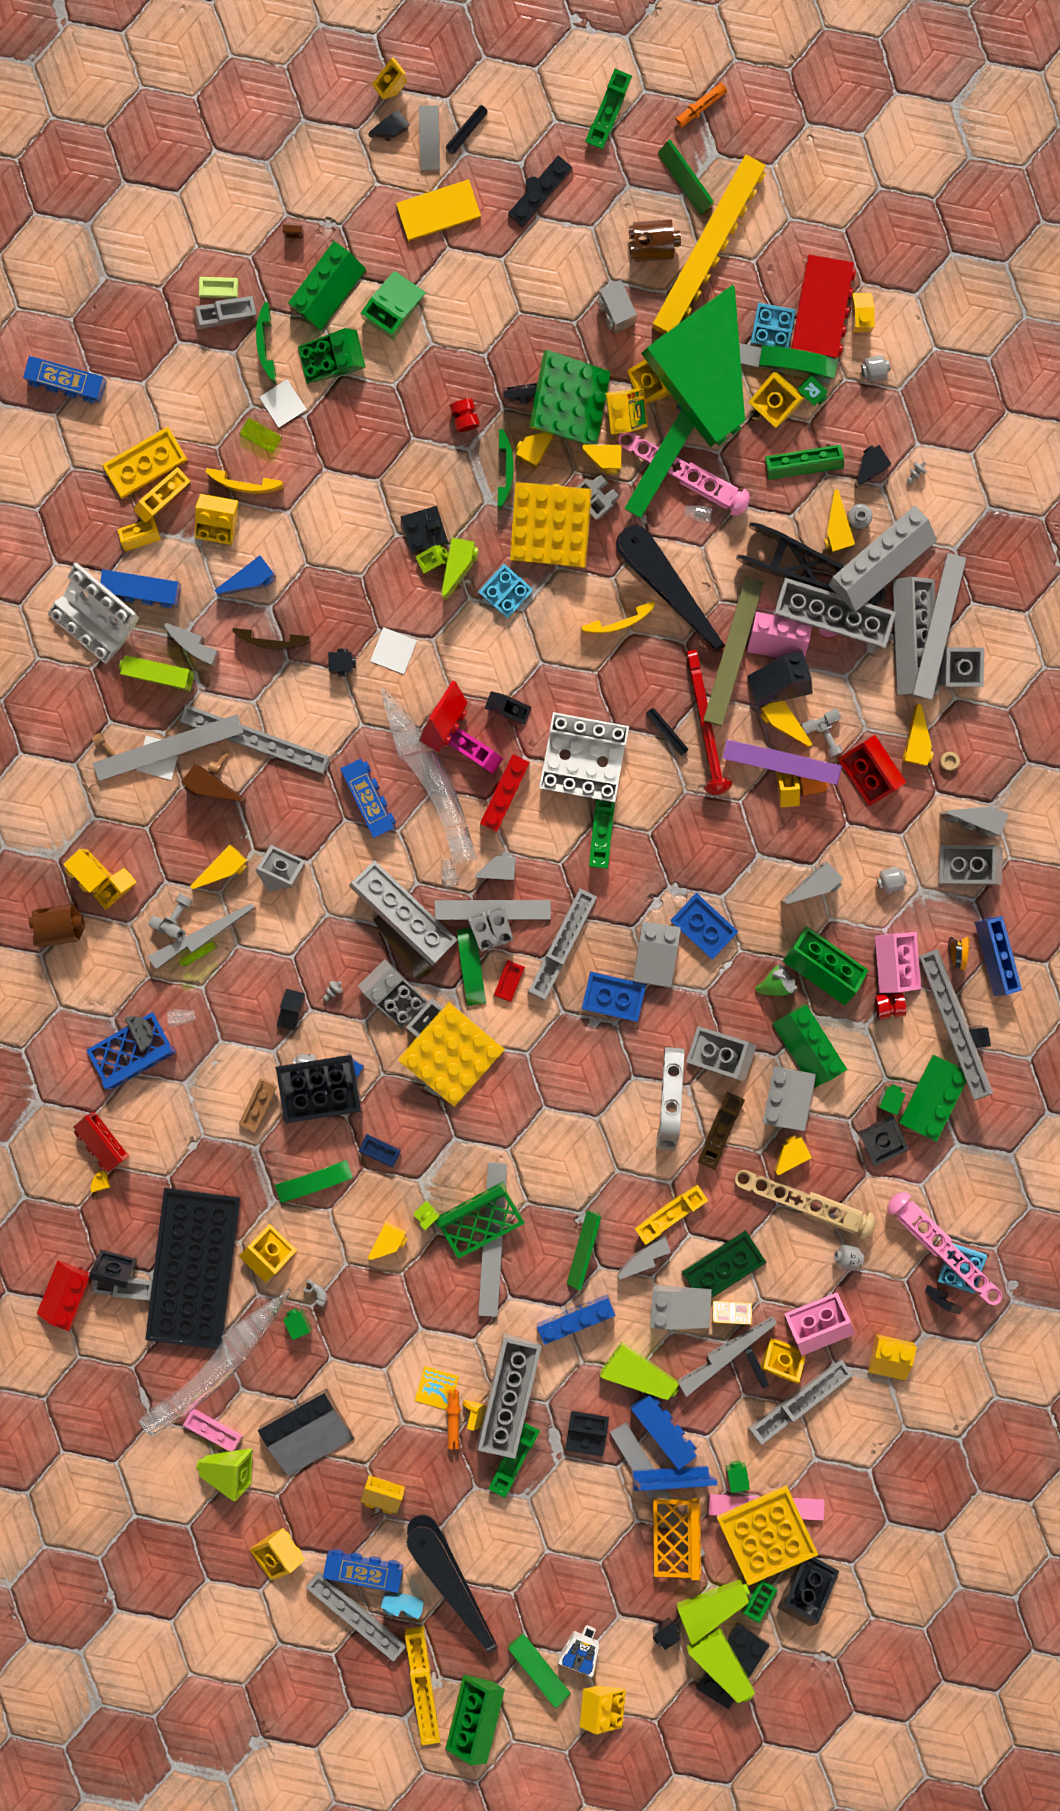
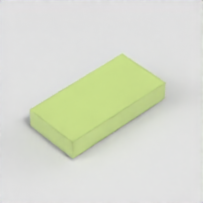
M199 277V297L238 298L239 280L238 278Z

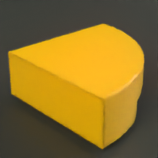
M101 1170L94 1176L90 1185L91 1193L111 1187L106 1170Z

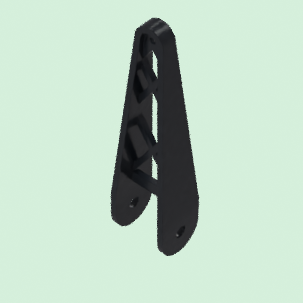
M750 522L748 526L750 529L778 541L779 544L770 565L744 555H737V561L761 572L835 593L829 587V584L817 581L809 567L825 564L835 569L838 573L845 566L780 531L759 523ZM786 546L790 547L801 565L782 569L778 568ZM799 552L817 561L805 563ZM804 568L810 578L789 571ZM885 589L880 590L877 596L872 597L867 603L872 605L881 603L886 597Z
M632 525L625 528L616 539L618 553L716 652H719L725 647V644L656 541L641 526Z
M421 1514L413 1517L407 1526V1548L414 1560L487 1652L491 1653L498 1649V1645L439 1526L428 1515Z

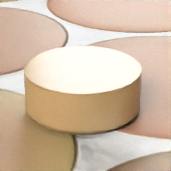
M946 752L940 757L939 763L942 769L952 771L959 766L960 759L956 753Z

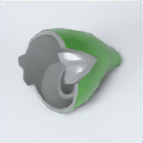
M777 965L755 987V990L764 995L786 996L795 992L797 986L795 985V980H791L784 966Z

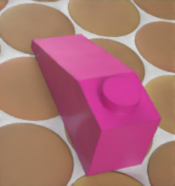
M460 728L457 729L455 734H450L452 737L449 742L450 746L491 774L495 772L504 759Z

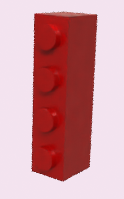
M512 754L480 822L481 825L498 832L530 765L529 761Z

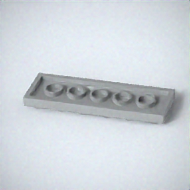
M375 860L349 885L358 896L432 966L458 940L438 920H435V917Z

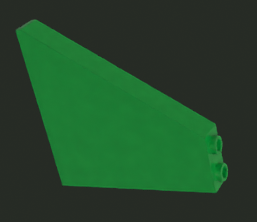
M732 284L649 345L641 353L710 448L715 444L720 446L727 440L726 436L729 433L733 436L742 429L740 425L745 422L735 287Z

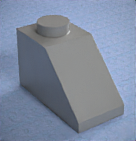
M500 852V856H495L476 873V878L514 880L516 857H512V853Z

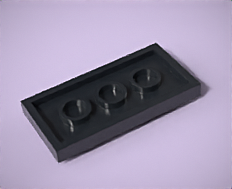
M736 1623L727 1637V1641L749 1678L769 1648V1642L739 1623ZM707 1672L704 1673L696 1686L697 1690L727 1709H730L735 1701Z

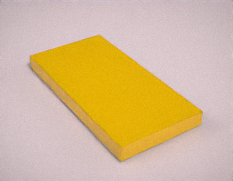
M469 179L396 203L408 241L481 218Z
M166 427L102 464L119 496L123 499L188 460L169 427Z

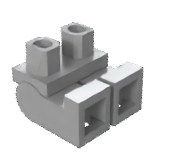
M602 475L594 480L586 478L576 487L592 489L590 513L596 520L601 519L614 508L613 504L620 497L614 489L606 495L602 492L601 489L608 484Z
M503 905L487 910L491 927L489 926L485 911L468 917L480 951L514 941Z

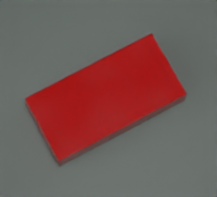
M507 960L493 996L511 1002L525 966Z

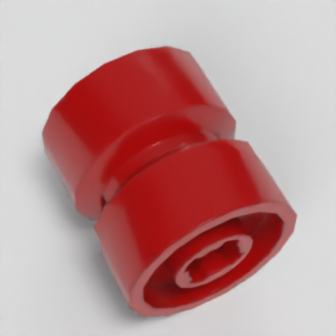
M473 398L458 400L449 405L452 417H456L454 424L458 433L470 431L480 426L478 415L474 413L476 408Z
M903 992L891 993L889 997L886 994L875 996L878 1020L890 1019L891 1015L895 1018L906 1016V1003Z

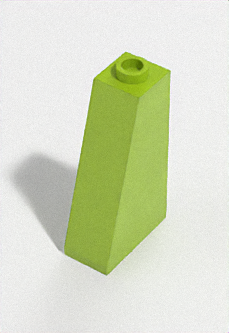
M126 655L119 664L120 674L123 676L191 692L195 673L189 669Z
M622 1341L599 1372L600 1377L665 1400H668L670 1396L674 1397L679 1390V1387H677L679 1385L678 1380Z
M741 1579L677 1603V1609L691 1645L698 1642L749 1603L747 1596L751 1594L747 1584H742Z
M720 1627L704 1636L695 1644L691 1645L690 1643L687 1645L689 1655L735 1701L740 1703L752 1699L755 1694L754 1687Z

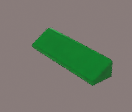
M669 139L659 150L658 155L698 213L703 215L713 208L714 201L676 146Z
M841 445L765 456L769 480L844 468V456Z
M592 1211L586 1212L567 1284L577 1290L582 1289L601 1221V1215Z
M524 1633L508 1644L509 1651L556 1709L571 1692Z

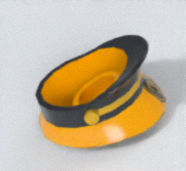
M967 936L961 940H955L953 937H950L948 948L953 967L964 971L968 962L969 937Z

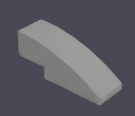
M438 105L419 106L421 171H440Z
M253 296L215 301L214 304L195 306L193 310L197 330L225 325L257 315Z
M165 623L164 627L179 645L201 661L215 666L220 652L202 645L204 641L202 636Z
M665 1235L651 1241L634 1253L618 1271L619 1280L655 1267L653 1259L671 1253Z
M131 1276L126 1288L112 1285L111 1290L103 1288L104 1282L92 1280L91 1292L112 1295V1297L150 1300L152 1280Z

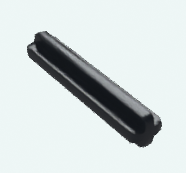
M483 105L478 106L446 145V150L453 155L487 115L488 110Z
M651 708L646 712V716L681 756L689 750L688 747L655 708Z

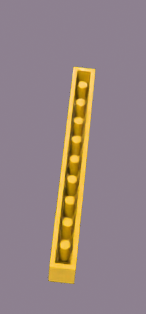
M745 154L655 318L652 329L664 335L681 323L684 317L687 318L692 311L691 303L693 300L695 302L698 300L702 292L699 290L702 283L706 285L711 276L708 272L711 267H716L720 259L718 257L719 252L726 249L729 240H727L729 234H734L739 225L736 221L739 216H744L748 208L745 206L748 199L753 200L757 192L755 189L757 183L761 184L766 176L764 172L765 164Z

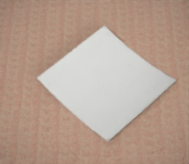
M288 379L259 397L278 427H281L307 410Z

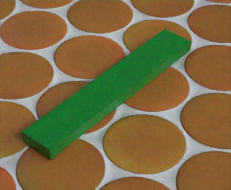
M683 410L680 411L624 510L640 519L695 427Z

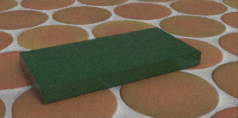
M744 1230L683 1269L682 1273L692 1288L712 1289L711 1298H713L767 1262L747 1231Z

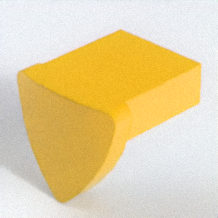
M464 1399L462 1405L471 1410L467 1429L472 1431L480 1429L486 1405Z

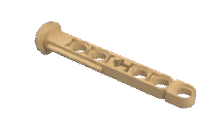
M740 1170L735 1175V1183L740 1188L748 1191L752 1189L758 1195L803 1211V1215L853 1234L856 1232L859 1234L858 1239L868 1238L875 1229V1217L870 1211L866 1215H862L860 1210L812 1192L807 1194L763 1176L756 1177L755 1173L747 1170ZM740 1174H746V1175H748V1177H749L748 1183H746V1184H741V1183H739V1181H738L739 1175H740ZM758 1181L766 1182L767 1188L764 1191L757 1190L756 1183ZM780 1187L785 1190V1195L782 1198H777L774 1195L776 1188ZM788 1191H792L790 1195L793 1197L801 1195L803 1202L794 1204L795 1201L789 1198V1202L785 1201L788 1197ZM814 1201L821 1204V1209L817 1212L810 1209V1205ZM832 1208H836L839 1211V1216L835 1219L830 1218L828 1215L829 1210ZM843 1211H844V1212H846V1213H845V1215L843 1216V1222H840V1220H841V1218H842V1215H843Z

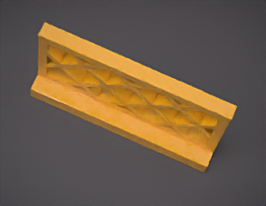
M693 1498L692 1500L653 1499L654 1577L700 1580V1498ZM658 1504H665L670 1511L663 1516L658 1511ZM679 1505H688V1512L683 1517L675 1510ZM672 1512L680 1519L674 1526L666 1519ZM662 1521L670 1528L665 1535L658 1530V1525ZM681 1522L688 1527V1532L684 1536L675 1529ZM672 1531L680 1538L674 1546L666 1538ZM663 1540L670 1547L665 1554L658 1549V1545ZM682 1541L688 1546V1551L684 1555L675 1548ZM672 1550L680 1557L674 1565L666 1557ZM663 1559L671 1567L667 1572L659 1571L658 1564ZM683 1560L688 1565V1572H680L676 1566Z

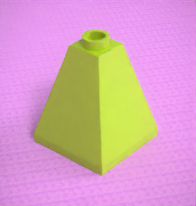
M253 1449L206 1455L203 1459H199L196 1465L199 1477L232 1501H237L252 1484Z

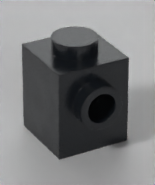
M337 649V652H328L329 673H337L339 677L349 676L348 673H353V668H356L357 662L352 652H348V649Z
M669 1617L653 1627V1639L659 1647L662 1645L664 1650H667L681 1640L680 1627L676 1622H672Z

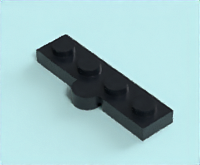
M558 155L539 178L532 176L526 180L527 192L508 212V216L523 228L570 174L573 167Z

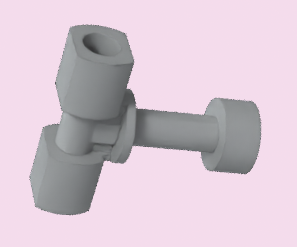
M837 708L825 713L823 717L817 720L812 719L801 724L806 735L816 730L817 733L822 732L829 747V750L826 751L829 758L843 752L840 745L836 746L829 731V728L832 727L831 723L841 719Z
M179 894L175 900L178 904L171 916H165L164 920L152 916L148 926L160 933L166 932L169 937L181 942L186 932L178 927L179 924L176 921L184 907L189 908L193 901Z

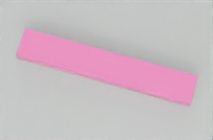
M709 1494L708 1514L720 1515L761 1496ZM793 1498L802 1519L824 1520V1499Z

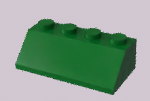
M333 241L289 300L288 304L293 311L322 331L367 269L348 250Z
M807 926L800 933L782 961L844 1006L858 992L868 972V969Z
M807 1004L800 1005L772 1023L801 1071L816 1074L814 1088L848 1070Z
M932 1054L898 1123L937 1142L967 1082L962 1068Z
M463 1675L445 1749L470 1766L487 1764L505 1691L504 1688L489 1680Z

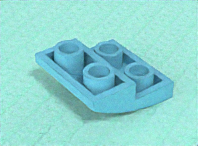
M758 302L751 343L789 348L796 309Z
M503 563L481 587L478 593L501 614L509 618L533 589Z
M952 1243L970 1262L982 1271L987 1259L986 1254ZM947 1251V1254H948L947 1259H949V1258H950V1259H954V1260L956 1261V1263H957L958 1261L962 1260L961 1257H960L959 1260H957V1259L953 1256V1254L955 1253L954 1251H952V1252ZM943 1261L938 1282L975 1294V1291ZM966 1263L960 1266L962 1274L969 1272V1266ZM976 1277L974 1279L973 1283L975 1287L978 1286L981 1277Z
M385 1592L381 1608L390 1616L395 1615L398 1617L402 1610L407 1617L419 1619L422 1614L424 1601L404 1593Z

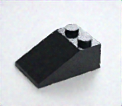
M803 651L785 654L747 676L756 706L813 694L812 677Z
M815 1557L799 1563L782 1594L777 1608L808 1626L818 1624L839 1570Z

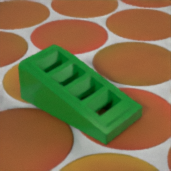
M760 1580L748 1599L749 1603L744 1606L741 1613L756 1623H760L778 1589L764 1580ZM764 1587L765 1589L770 1591V1594L768 1595L760 1589ZM760 1594L761 1596L765 1597L766 1601L764 1602L763 1600L759 1599L757 1595ZM754 1600L762 1605L761 1609L753 1604ZM750 1608L756 1610L758 1614L755 1615L754 1613L750 1612Z

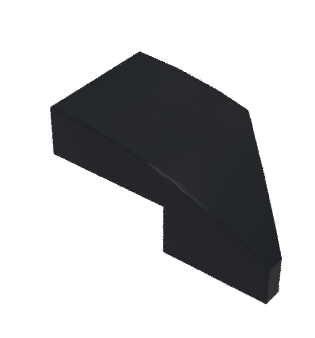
M397 110L376 125L369 132L368 136L372 138L374 136L382 137L386 141H390L391 137L395 138L407 130L410 124Z
M927 1285L925 1291L936 1304L948 1312L961 1314L963 1307L946 1300L948 1292Z

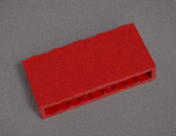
M808 255L791 349L813 352L835 359L838 356L841 357L843 345L840 344L841 337L844 338L846 326L843 325L844 318H848L850 307H847L848 299L851 300L853 288H850L851 280H855L856 269H853L854 262Z

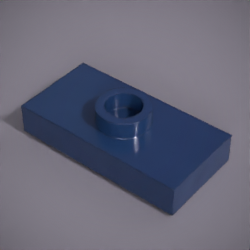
M366 1134L358 1152L393 1168L401 1149Z

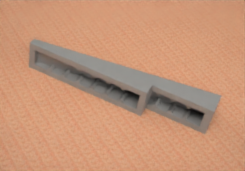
M581 888L579 889L527 993L543 1001L546 1000L597 898L596 896Z
M435 900V920H469V916L484 911L487 919H489L487 910L502 905L504 906L507 919H551V900Z
M250 903L184 937L181 942L176 941L147 957L153 966L158 969L186 948H189L191 952H195L256 906Z
M771 1316L707 1354L709 1362L678 1379V1383L686 1397L776 1325L775 1318Z
M840 1359L747 1428L759 1444H764L791 1421L794 1422L853 1374L843 1360Z

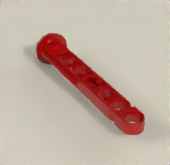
M697 650L687 651V659L711 780L707 782L708 785L703 786V788L709 794L721 795L730 790L733 781H727V778H722L712 724L703 721L708 703Z

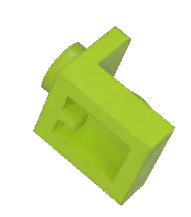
M437 545L415 557L423 573L426 574L442 564H447L448 552L442 545Z
M425 1201L413 1213L420 1221V1226L424 1230L440 1215L428 1201Z

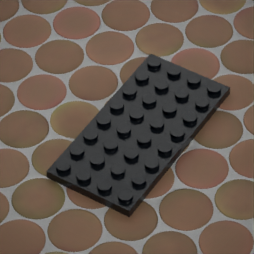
M164 1188L145 1340L222 1349L241 1201L240 1196Z

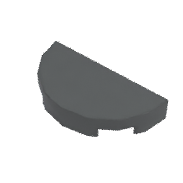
M126 1017L125 1020L140 1051L144 1052L149 1048L153 1040L151 1025L141 1017Z

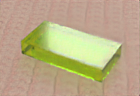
M249 417L239 433L242 437L272 454L282 439V436Z
M211 941L179 960V963L182 967H186L217 949L218 946L215 941Z

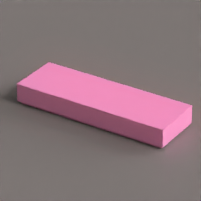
M192 1408L183 1424L187 1429L229 1452L235 1451L243 1436Z

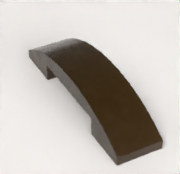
M233 628L232 630L233 633L244 641L266 649H293L311 642L309 636L290 634V640L286 642L254 638L253 630Z
M380 915L373 919L417 981L433 971L426 959Z
M730 1092L726 1093L704 1142L697 1163L713 1170L716 1169L723 1153V1148L745 1099Z

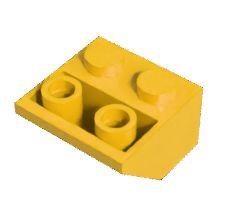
M200 494L195 507L194 538L232 545L238 518V501Z
M593 1686L583 1689L579 1727L594 1734L622 1728L626 1689Z

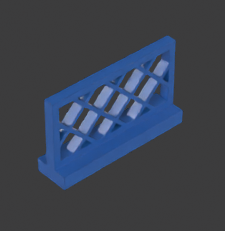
M154 1012L144 1016L143 1019L147 1021L152 1018L155 1024L153 1040L155 1035L161 1036L165 1044L157 1048L152 1046V1040L146 1055L143 1057L135 1056L138 1048L137 1042L127 1039L128 1032L130 1031L129 1026L86 1050L106 1090H113L177 1053L170 1044ZM116 1038L122 1040L119 1051L110 1049L112 1041ZM126 1041L135 1043L132 1054L123 1052ZM99 1048L106 1049L103 1061L96 1059L93 1051ZM109 1051L118 1053L115 1064L106 1062ZM122 1054L131 1056L129 1065L125 1067L119 1065ZM105 1064L115 1066L113 1073L108 1077L103 1072Z
M708 1466L682 1467L680 1470L677 1467L632 1470L633 1491L717 1486V1479L709 1474Z

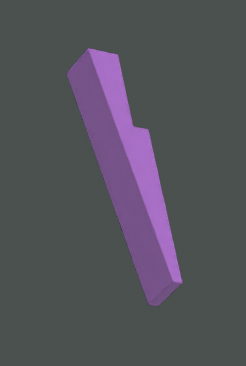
M734 740L726 741L722 758L838 785L842 769L841 765Z

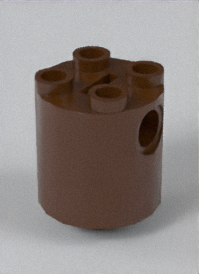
M672 219L633 222V225L629 227V239H633V245L630 247V258L635 259V262L674 259V247H681L680 231H673ZM646 237L648 239V245H641L639 243V238Z
M74 904L35 909L32 911V917H29L28 920L30 929L34 931L33 944L35 947L78 942L85 929L84 916L76 909Z

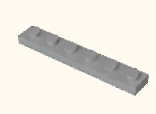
M318 1571L306 1585V1589L393 1662L405 1649L406 1644L329 1579H324L321 1572Z

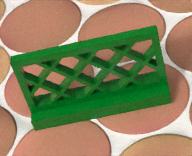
M503 1181L440 1214L434 1221L437 1227L441 1228L458 1259L525 1224ZM504 1196L508 1202L507 1208L495 1206L497 1199ZM482 1207L492 1208L490 1218L479 1215ZM494 1209L505 1212L503 1221L492 1218ZM507 1213L515 1215L518 1222L514 1224L506 1223ZM465 1216L476 1217L473 1226L463 1224ZM478 1218L489 1221L486 1230L476 1227ZM491 1222L502 1225L501 1230L497 1233L488 1231ZM450 1224L459 1226L457 1235L449 1233L446 1227ZM461 1227L472 1230L470 1239L459 1236ZM474 1231L484 1233V1240L481 1242L472 1240ZM457 1241L468 1242L467 1249L460 1252L456 1246Z

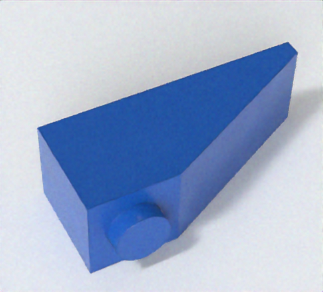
M259 555L214 591L221 596L257 589L263 586L267 587L274 582L273 578L276 575Z

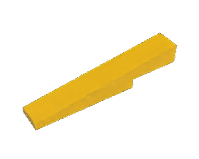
M425 1627L405 1628L410 1676L421 1745L440 1743Z

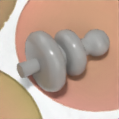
M924 461L921 465L917 462L913 464L916 469L910 470L912 475L907 478L908 484H912L915 478L919 479L921 477L920 472L923 474L927 473V470L924 468L926 465Z
M330 981V987L326 989L327 994L323 996V1000L329 1001L330 997H336L337 993H342V982Z

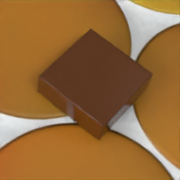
M283 225L284 237L304 238L302 226Z

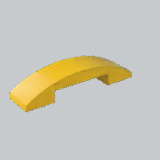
M206 468V473L214 481L237 492L265 494L284 488V483L280 480L263 478L262 485L228 480V474L225 471Z
M655 602L636 607V616L604 627L601 626L600 620L581 626V630L589 634H609L622 631L645 618L655 607Z
M696 1185L653 1213L639 1224L635 1230L646 1245L685 1215L702 1206L708 1199L699 1186Z

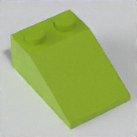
M457 538L451 539L441 593L443 600H447L471 569L473 561L477 562L479 550L475 546L474 541Z

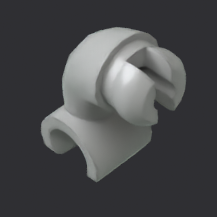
M306 1280L305 1282L310 1283L312 1288L304 1287L303 1290L305 1292L315 1291L316 1305L324 1306L327 1301L325 1290L315 1284L313 1280Z

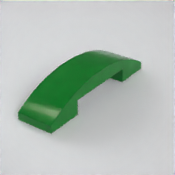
M614 68L606 93L585 143L603 150L621 109L632 75Z
M265 302L257 320L256 345L261 364L267 376L274 384L277 383L276 367L273 360H267L264 327L272 326L271 310L269 303Z
M762 346L759 366L774 369L784 368L812 373L818 377L835 379L838 359L803 350Z
M499 429V452H506V487H498L497 506L498 509H502L511 492L514 462L508 437L503 429Z
M596 799L589 867L608 869L615 802Z
M472 928L457 930L467 1006L486 1003V996L476 938Z
M346 1159L323 1169L275 1184V1188L282 1203L353 1178Z
M526 1422L523 1423L516 1458L503 1457L488 1487L489 1490L504 1498L506 1497L525 1457L540 1433L539 1429Z

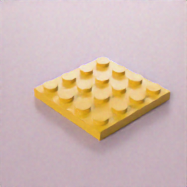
M515 482L510 560L586 567L592 489Z
M448 1002L398 1058V1061L455 1107L505 1049L454 1005Z
M787 1485L717 1515L720 1526L748 1586L818 1555Z

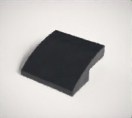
M571 1411L565 1450L603 1457L609 1417Z

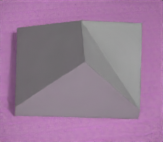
M270 845L256 868V873L268 892L293 888L305 864V860Z

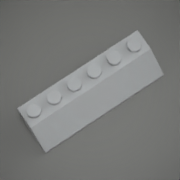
M916 506L912 507L834 575L829 583V587L854 612H857L937 541L929 519Z
M919 577L893 579V611L896 612L894 617L896 687L898 695L913 694L935 604V579ZM937 677V681H936V686H935L934 694H939V678H938V677Z
M785 578L780 588L774 614L886 648L896 612L868 603L864 604L857 612H854L836 593Z
M503 1333L478 1437V1451L516 1458L541 1345L522 1337Z

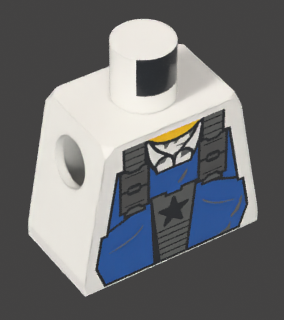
M586 1625L582 1634L574 1631L558 1656V1664L592 1677L599 1650V1641L593 1639L596 1629Z

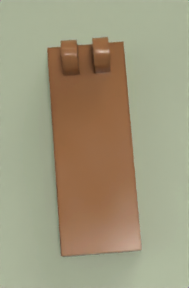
M259 1079L238 1125L254 1133L257 1132L278 1087L275 1083L269 1082L267 1079Z

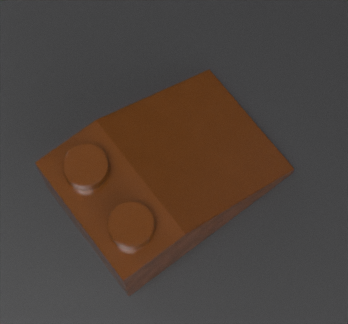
M197 764L192 766L181 781L185 785L183 789L195 796L199 794L239 802L246 801L243 796Z

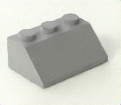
M774 1066L763 1123L805 1131L816 1074Z

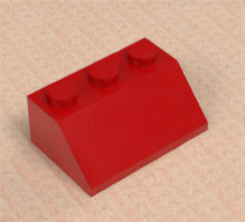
M452 680L430 715L419 740L440 752L443 746H448L452 738L450 734L456 733L460 725L458 721H463L468 712L465 710L468 702L455 681Z
M875 734L837 758L868 807L907 783Z
M95 1111L86 1115L73 1126L75 1129L74 1134L79 1140L83 1139L87 1145V1151L92 1156L95 1155L99 1160L97 1163L102 1170L110 1172L129 1157L128 1153Z
M57 1260L37 1315L49 1324L69 1331L75 1323L91 1279H89L90 1272Z

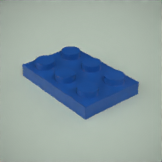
M697 892L670 920L676 927H681L680 930L712 960L739 932Z
M590 971L581 1009L638 1022L646 984Z

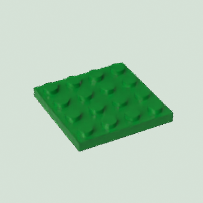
M544 350L529 427L583 445H597L606 399L605 393H607L611 371L550 350Z

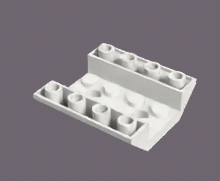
M75 563L67 576L71 581L64 595L53 603L47 615L106 664L126 642L139 617L87 571Z
M553 712L539 788L615 802L629 726ZM566 749L570 752L571 756L568 760L560 758L559 753L561 750ZM604 756L608 759L606 767L598 766L597 759Z

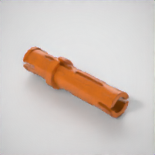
M722 82L719 83L697 102L688 105V109L675 118L677 124L683 128L694 118L697 119L701 112L728 92Z
M459 1390L447 1391V1448L453 1450V1446L455 1449H459V1413H461Z

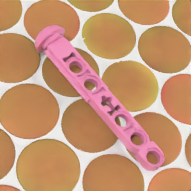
M632 432L620 433L618 436V444L621 445L622 449L631 454L634 452L638 458L649 464L659 449L656 445L645 439H640L638 435ZM629 435L632 438V442L629 445H623L621 442L623 436ZM645 444L649 450L646 454L642 455L638 452V447ZM676 458L673 465L680 464V469L682 470L673 472V467L671 466L667 473L680 480L679 483L726 510L729 508L732 510L730 513L732 516L742 514L750 503V495L746 489L738 492L737 487L692 462L688 464ZM691 472L698 474L699 478L696 482L688 480V475ZM709 481L713 482L716 486L711 492L706 491L704 485ZM719 486H721L722 488L719 490L718 496H715Z
M900 1192L890 1199L887 1205L889 1216L897 1215L896 1218L935 1257L939 1256L973 1291L979 1292L978 1296L987 1304L996 1305L1002 1300L1000 1290L992 1282H989L988 1278L951 1243L952 1239L913 1201H909L911 1196L909 1193ZM921 1222L926 1223L928 1226L926 1233H920L918 1230V1225ZM935 1236H939L942 1240V1244L939 1247H935L932 1244V1239ZM947 1251H949V1252L954 1251L955 1253L953 1254V1256H954L957 1260H959L960 1257H961L962 1260H960V1261H958V1262L956 1263V1261H955L954 1259H950V1258L947 1259V1257H948ZM963 1263L969 1266L967 1274L960 1272V1266ZM976 1277L983 1279V1285L980 1288L974 1286L973 1282ZM992 1290L997 1293V1299L993 1302L989 1301L987 1297L988 1293Z

